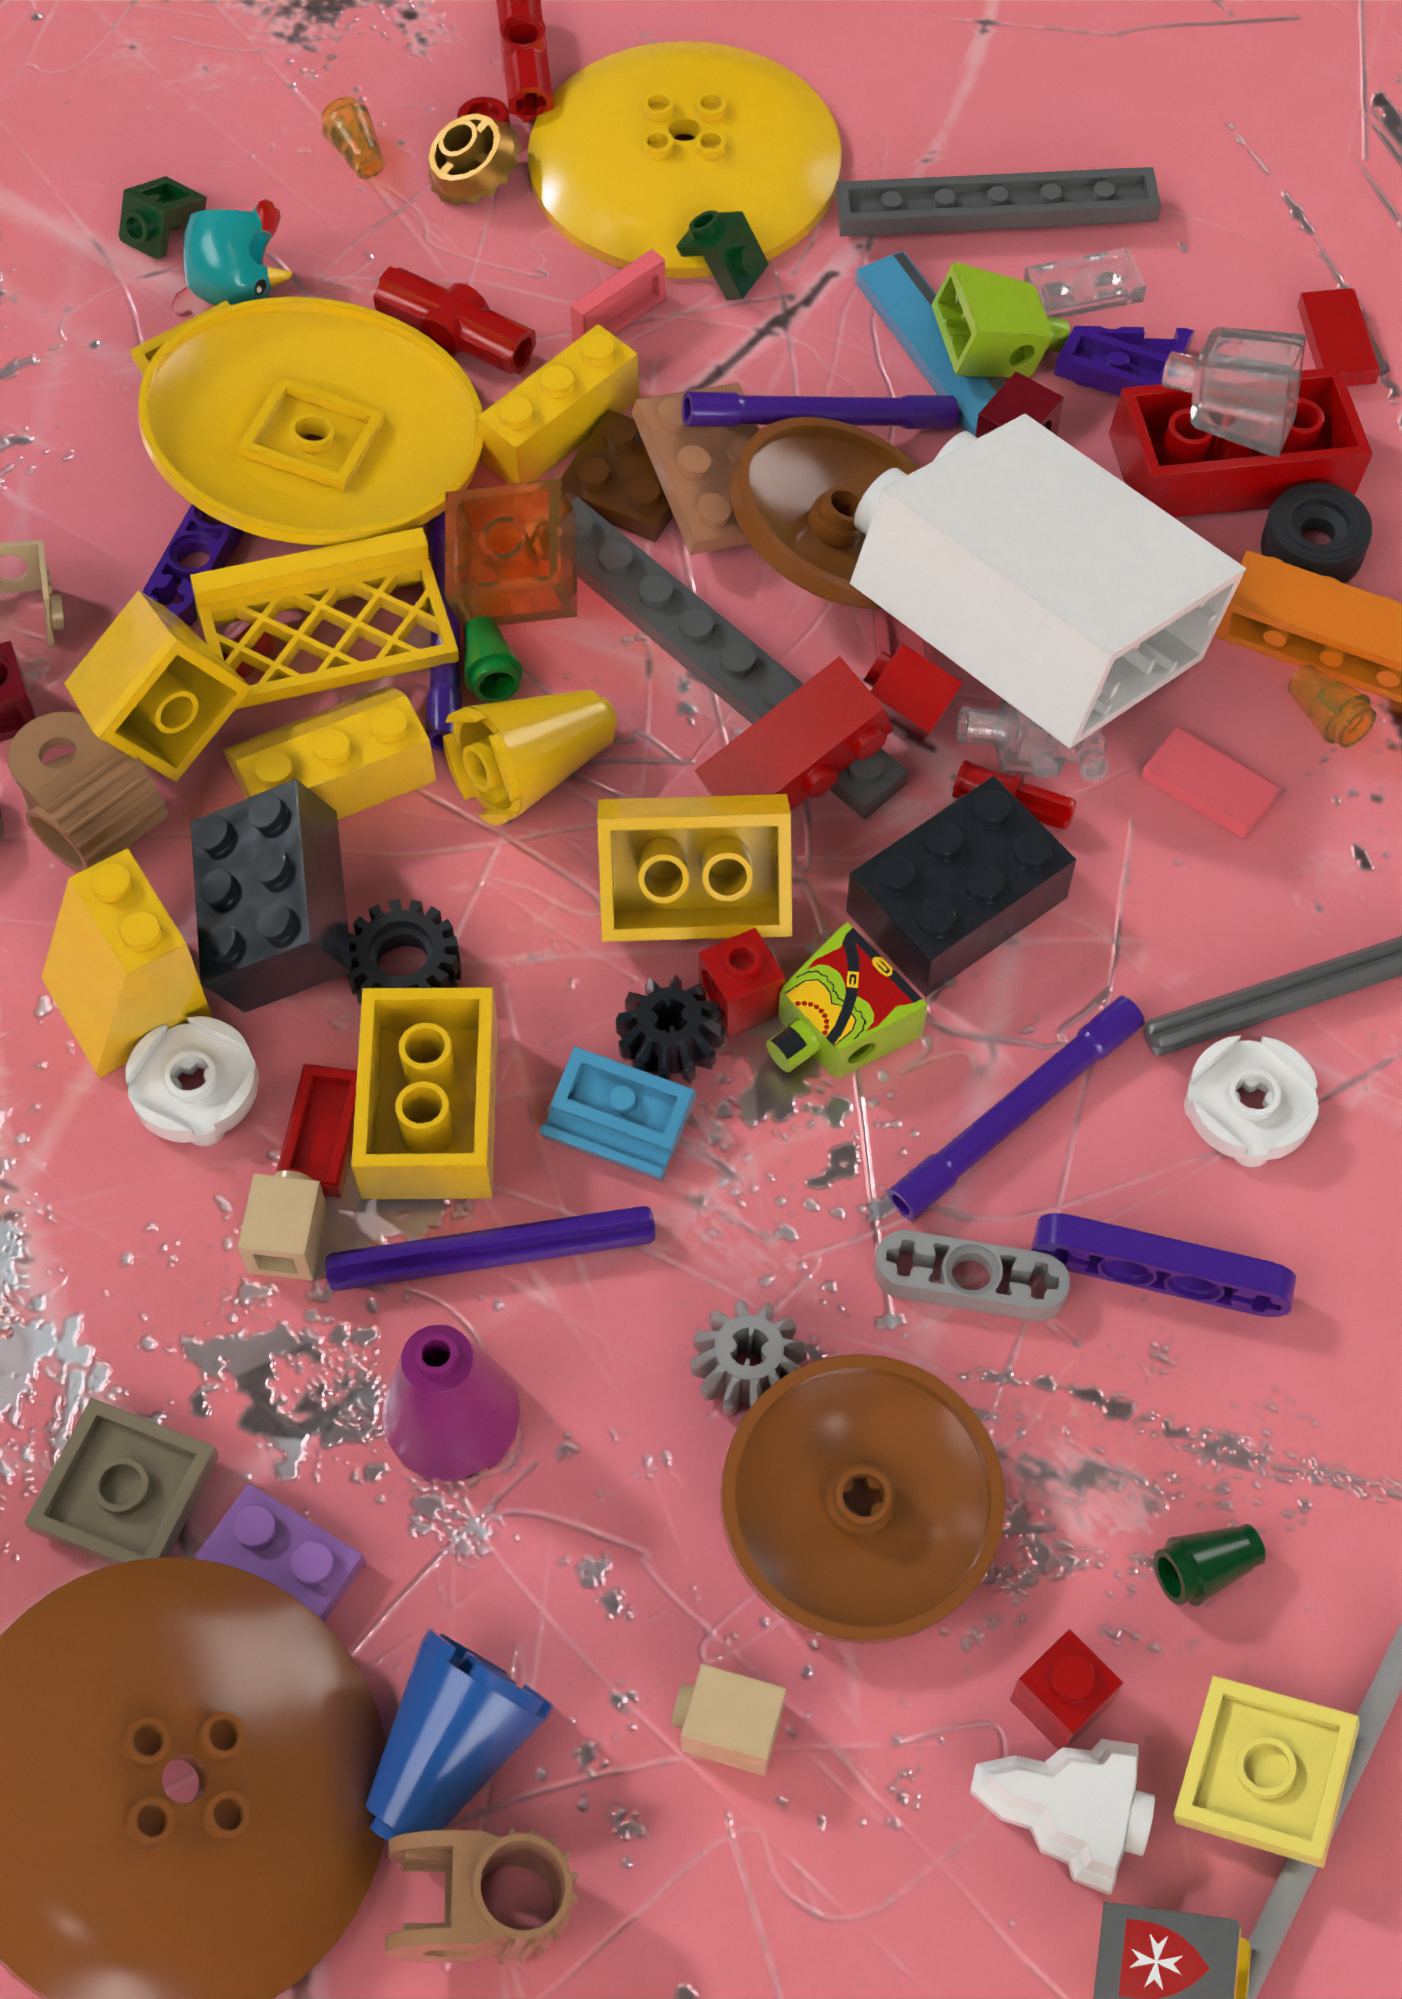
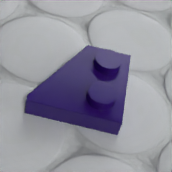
M1074 326L1057 357L1054 375L1074 381L1078 385L1093 387L1120 396L1121 389L1125 387L1172 383L1190 348L1194 330L1176 328L1174 339L1144 338V327L1107 329L1101 326Z

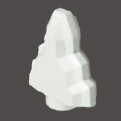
M1101 1739L1092 1751L1062 1747L1045 1762L1014 1755L978 1763L974 1769L969 1792L1001 1821L1030 1829L1040 1853L1068 1864L1072 1881L1108 1895L1113 1891L1117 1870L1124 1852L1143 1856L1151 1829L1155 1795L1136 1790L1137 1762L1139 1757L1138 1744Z

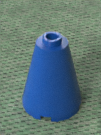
M429 1628L420 1643L365 1805L376 1816L370 1826L371 1830L386 1841L406 1833L443 1830L548 1718L554 1705L528 1685L524 1684L522 1689L516 1686L517 1682L506 1675V1671L444 1634L441 1633L439 1635Z

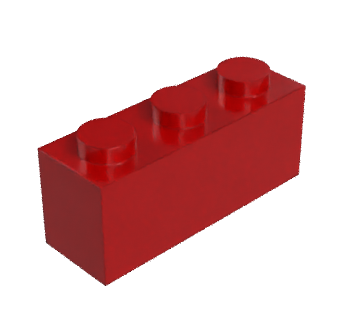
M839 656L694 771L711 796L787 794L790 811H792L808 797L816 798L826 793L836 783L839 773L855 760L867 759L879 751L885 744L887 735L894 729L882 704Z

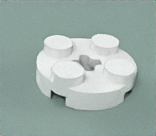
M205 1016L187 1017L188 1024H178L168 1029L165 1023L147 1033L133 1049L126 1065L128 1097L140 1122L157 1136L174 1142H192L201 1147L211 1146L219 1142L226 1131L235 1127L252 1107L257 1095L259 1072L244 1037L235 1028L223 1021ZM198 1068L205 1069L203 1074L205 1083L201 1087L189 1091L182 1090V1084L177 1079L182 1072L192 1075Z
M1241 1036L1227 1037L1207 1048L1197 1060L1189 1079L1184 1110L1195 1130L1211 1147L1222 1154L1234 1157L1243 1166L1258 1167L1265 1164L1267 1160L1279 1159L1297 1149L1308 1137L1318 1116L1319 1105L1317 1106L1318 1098L1315 1092L1318 1084L1315 1073L1309 1063L1289 1045L1277 1039L1263 1036L1260 1042L1252 1040L1239 1041ZM1243 1088L1249 1093L1254 1092L1257 1088L1262 1090L1266 1094L1262 1102L1264 1108L1251 1109L1240 1102L1241 1096L1236 1090Z

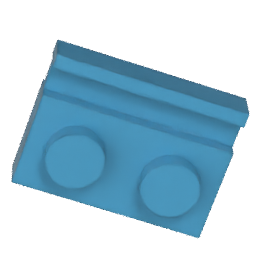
M574 1046L550 1104L551 1110L546 1123L542 1124L539 1133L543 1138L663 1182L666 1168L671 1156L675 1153L697 1094L692 1088Z

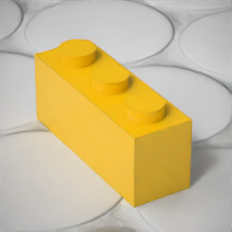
M597 324L476 417L478 436L483 439L481 462L521 493L586 442L608 409L621 414L633 405L636 399H639L638 353L601 325Z

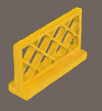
M423 527L190 575L196 611L206 644L223 660L222 652L228 654L229 656L225 662L234 671L243 661L265 672L257 684L250 685L252 687L251 691L236 709L459 661L458 648L429 560L428 543ZM422 583L425 591L414 606L390 595L395 588ZM357 596L369 601L356 619L332 608L338 600ZM380 607L405 618L392 636L368 625ZM429 607H430V610H431L432 615L426 613V611H427V609H428ZM300 608L311 613L298 631L274 620L281 612ZM323 619L347 630L334 648L310 637ZM237 621H244L252 625L239 643L218 634L215 628L218 625ZM417 624L438 634L441 645L418 649L404 641ZM264 632L288 642L275 661L251 650ZM358 637L383 648L375 659L362 662L346 655V653ZM300 649L324 660L317 671L300 674L287 666Z

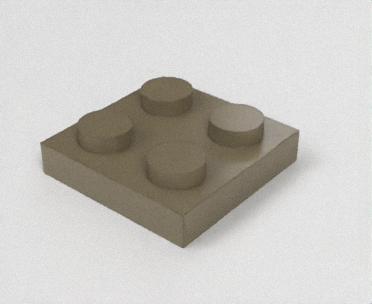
M90 1398L24 1523L31 1532L112 1565L132 1560L169 1557L219 1454L215 1446Z

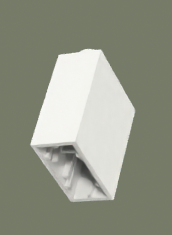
M1023 414L979 438L968 431L957 434L947 442L933 462L909 475L898 468L889 469L881 474L867 489L855 512V527L863 532L866 538L849 584L1070 749L1203 659L1246 568L1030 416Z

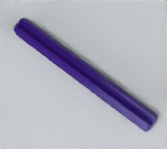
M639 1206L340 1251L326 1256L325 1272L330 1290L354 1289L651 1244L655 1241L656 1237L655 1222L650 1207Z

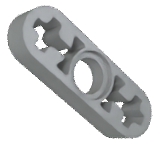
M899 1230L890 1233L882 1239L876 1250L874 1276L877 1284L887 1294L901 1299L1031 1321H1044L1060 1312L1070 1287V1277L1064 1264L1056 1257L1042 1252L911 1230ZM900 1253L913 1255L912 1262L916 1267L912 1268L910 1276L897 1274V1265L893 1262H897ZM935 1256L944 1258L940 1274V1284L931 1282ZM975 1261L987 1269L990 1275V1282L982 1289L967 1290L955 1282L952 1270L961 1262ZM1003 1268L1011 1269L1008 1281L1010 1283L1006 1295L998 1294ZM1032 1275L1045 1277L1044 1284L1049 1289L1046 1290L1043 1299L1031 1297V1288L1026 1284H1029Z

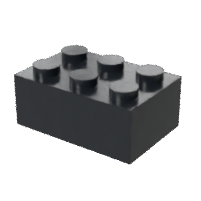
M992 776L850 872L846 912L915 987L927 997L1068 897L1076 858L995 776Z
M293 779L190 821L200 980L203 986L245 1013L352 972L336 810L299 780Z

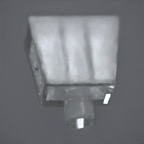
M1217 327L1211 330L1199 357L1173 351L1169 354L1163 372L1162 385L1192 393L1190 422L1195 428L1279 458L1296 418L1306 335Z

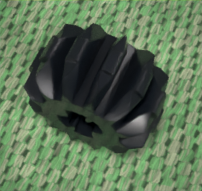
M676 974L669 982V987L661 988L652 978H649L645 984V995L633 992L628 993L625 999L626 1012L618 1013L615 1022L616 1033L621 1038L618 1041V1046L623 1060H634V1068L647 1073H651L654 1070L658 1071V1076L667 1080H671V1074L679 1073L689 1084L696 1077L695 1066L712 1069L716 1062V1051L714 1049H719L724 1044L725 1029L719 1023L721 1021V1008L718 1001H706V990L701 983L685 991L682 989L681 979Z

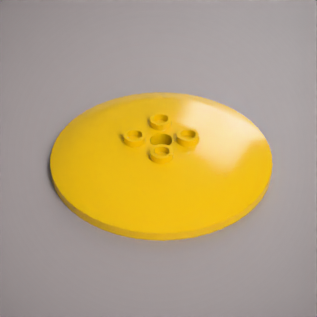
M671 41L646 44L611 54L593 62L575 73L553 93L554 109L536 118L529 140L528 166L532 190L539 207L555 229L585 253L621 269L653 249L665 259V277L702 278L713 276L703 256L681 257L676 248V245L689 230L690 222L696 216L710 210H715L718 213L742 211L767 261L782 254L809 234L823 218L836 194V182H839L842 151L836 123L826 104L808 83L794 72L767 57L745 49L711 42ZM688 134L695 138L689 141H680L674 137Z
M314 297L264 298L237 303L207 313L178 330L159 348L147 366L140 385L138 417L143 444L151 461L170 486L188 502L227 525L247 533L288 543L332 546L419 527L441 514L465 491L477 470L483 447V439L478 436L476 419L482 413V406L477 392L460 365L441 346L414 327L394 317L370 308L332 299ZM309 434H315L323 439L311 441L304 438Z

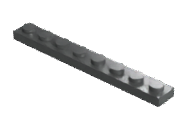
M579 497L536 528L537 543L752 725L803 685L800 680ZM881 748L871 757L864 760L857 759L841 771L836 783L829 790L862 818L866 819L907 784L908 770Z

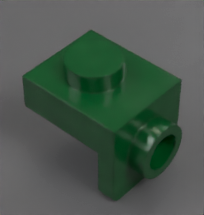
M715 210L701 213L690 222L689 230L676 245L681 257H704L726 300L743 299L769 265L742 211L718 213Z

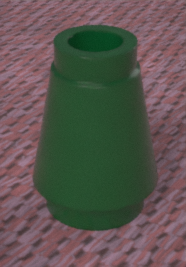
M1244 1524L1238 1527L1170 1537L1166 1541L1165 1548L1155 1552L1154 1569L1162 1590L1174 1604L1181 1605L1189 1602L1194 1606H1199L1253 1570L1254 1567L1263 1564L1266 1559V1552L1258 1532L1251 1525Z

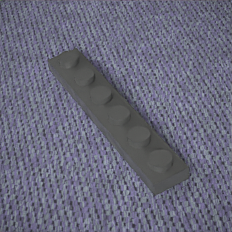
M1153 167L836 182L835 194L840 237L1158 222L1161 208Z

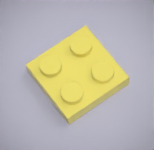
M1212 1676L1173 1814L1176 1824L1324 1868L1360 1727L1359 1716Z

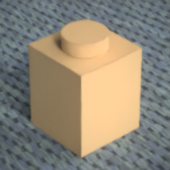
M279 1171L274 1176L253 1175L237 1246L248 1274L313 1281L328 1211L320 1181L312 1180L309 1176L296 1171Z
M701 1664L695 1685L682 1683L673 1711L671 1726L682 1729L681 1752L765 1776L785 1705L786 1688Z

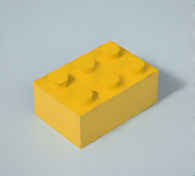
M787 794L598 800L597 823L602 942L732 938L754 927L757 928L761 937H792L791 811Z
M493 987L362 988L351 1165L361 1200L493 1199L498 1019Z

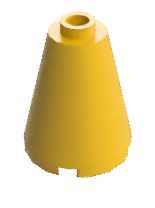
M589 689L466 706L447 715L445 722H453V732L443 736V747L449 770L465 801L476 797L485 809L477 813V815L484 822L498 826L514 820L608 747L614 739L617 717L611 703L606 698L600 697L596 692Z

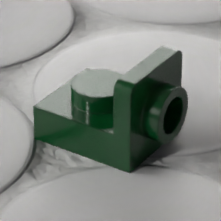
M167 176L124 189L119 239L123 243L156 260L166 257L170 230L178 229L183 224H186L192 213L206 210L207 197Z

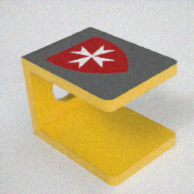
M1104 1902L1093 1999H1247L1251 1945L1247 1939L1241 1938V1927L1235 1919Z

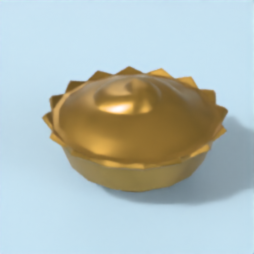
M481 114L464 115L450 122L438 133L430 148V171L428 177L431 179V191L438 192L441 202L450 200L456 206L466 201L476 204L483 196H493L498 186L508 183L510 172L518 167L516 156L522 149L516 141L518 133L509 128L508 122H498Z

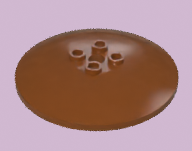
M159 1557L115 1564L78 1577L52 1591L34 1604L0 1635V1965L32 1993L42 1999H273L297 1983L314 1968L341 1938L357 1914L371 1886L382 1854L385 1839L371 1830L370 1826L376 1816L365 1805L386 1746V1739L377 1707L354 1659L338 1637L314 1612L275 1584L245 1570L218 1562L194 1558ZM181 1760L187 1762L195 1769L198 1775V1792L190 1803L176 1802L164 1791L162 1775L170 1761Z

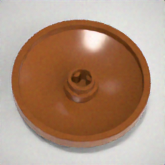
M788 418L762 428L751 437L744 447L732 472L730 481L731 504L737 522L752 547L773 569L800 588L834 603L864 609H883L849 584L866 535L855 527V512L867 489L881 474L889 469L898 468L909 475L920 468L895 446L857 426L828 418Z
M853 1354L829 1357L809 1363L779 1379L756 1400L742 1419L731 1441L721 1475L720 1513L723 1531L736 1566L748 1585L768 1607L789 1623L819 1637L844 1643L876 1644L899 1640L928 1629L951 1614L966 1601L987 1573L996 1555L1005 1519L1006 1500L1001 1464L995 1446L977 1414L956 1391L933 1374L915 1365L885 1356Z

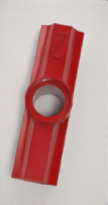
M496 0L502 66L505 76L509 114L518 116L523 123L535 122L539 115L554 109L546 26L543 22L541 0Z
M389 266L379 277V284L373 295L375 310L419 330L441 346L451 357H456L463 351L509 374L516 373L518 375L530 363L532 352L537 344L535 330L490 310L483 296L469 285L454 283L449 289H446L401 267L396 269L392 266Z

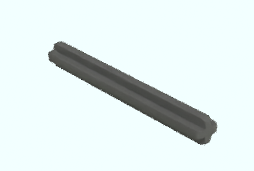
M1402 936L1149 1019L1145 1023V1029L1143 1030L1145 1041L1154 1055L1161 1056L1401 976Z

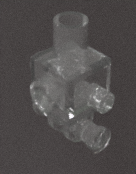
M1004 699L999 710L963 706L959 711L956 722L957 740L960 743L994 746L1002 772H1019L1024 775H1035L1039 778L1059 777L1065 761L1080 763V776L1086 781L1093 782L1103 779L1110 771L1108 759L1103 756L1107 749V743L1101 728L1069 749Z

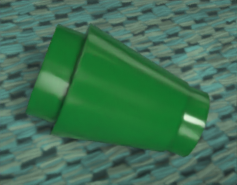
M488 616L472 618L463 628L464 679L466 687L481 701L487 703L505 701L511 698L519 689L520 680L523 675L522 665L493 618Z

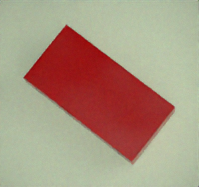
M1355 288L1301 292L1297 307L1316 369L1340 367L1347 386L1376 384L1380 368Z
M303 1064L276 1172L296 1171L309 1176L312 1180L320 1181L325 1196L341 1198L353 1149L357 1084L356 1070Z

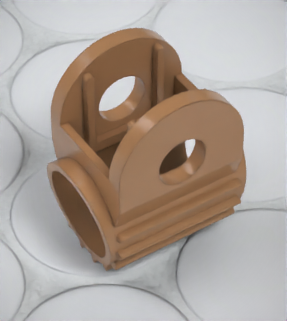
M53 712L39 716L23 726L11 741L8 750V765L16 784L21 788L28 811L26 813L27 823L42 844L59 860L74 870L81 872L126 849L168 818L166 814L169 811L164 805L166 802L162 799L158 788L141 760L131 757L98 738L81 714ZM67 744L76 749V752L58 757L45 765L42 763L43 754L54 745Z
M511 1828L508 1835L504 1837H499L482 1830H431L406 1833L389 1839L388 1859L402 1864V1872H445L444 1923H403L402 1931L388 1934L385 1937V1955L398 1960L433 1963H470L491 1955L498 1958L499 1964H503L506 1959H518L520 1964H524L527 1957L535 1952L539 1956H543L551 1941L558 1940L570 1921L569 1913L579 1899L578 1895L573 1893V1885L579 1875L576 1872H571L567 1863L570 1853L562 1854L554 1845L555 1837L546 1840L538 1836L534 1828L529 1833H516L515 1829ZM506 1866H520L535 1872L544 1880L550 1890L553 1901L552 1919L546 1924L531 1930H516L501 1924L490 1914L484 1904L481 1894V1880L492 1871Z

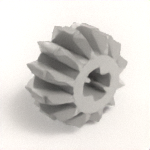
M740 1299L735 1303V1317L732 1319L714 1309V1312L709 1316V1324L712 1331L698 1330L695 1333L694 1348L700 1354L691 1359V1373L695 1377L705 1379L701 1384V1395L706 1401L724 1395L723 1412L728 1417L738 1410L740 1403H749L750 1409L768 1388L779 1379L800 1368L798 1364L806 1360V1344L803 1341L792 1340L796 1334V1323L792 1317L773 1323L774 1307L770 1302H767L760 1308L758 1315L748 1314L746 1302ZM748 1352V1359H746L745 1364L737 1363V1355ZM753 1353L761 1356V1363L756 1366H750Z

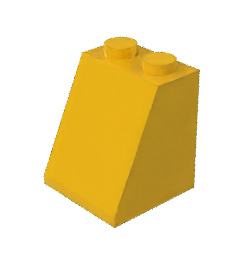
M140 590L136 592L64 682L89 727L98 738L135 759L139 758L142 763L175 782L179 780L252 689L242 677L175 613Z
M128 848L68 878L41 978L98 1078H101L126 1065L135 1046L152 1029L165 1023L168 1029L178 1024H188L187 1017H213L187 943Z

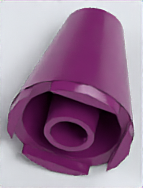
M447 1325L424 1327L408 1339L387 1390L382 1409V1423L386 1439L403 1466L425 1479L450 1483L466 1480L468 1475L479 1472L486 1467L489 1470L499 1463L516 1439L520 1417L517 1391L506 1371L462 1332Z

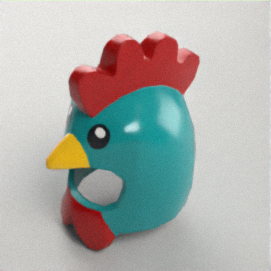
M267 199L261 200L252 212L212 209L198 211L189 216L183 243V263L187 287L176 293L171 305L173 311L178 316L186 317L193 314V317L226 300L230 305L245 301L268 298L273 287L291 278L292 271L263 265L266 246L275 235L281 219L280 211L275 208L273 202Z

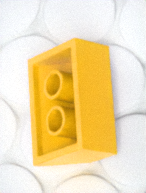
M390 685L223 749L227 762L245 799L297 779L336 810L338 820L437 781L430 740L407 695Z

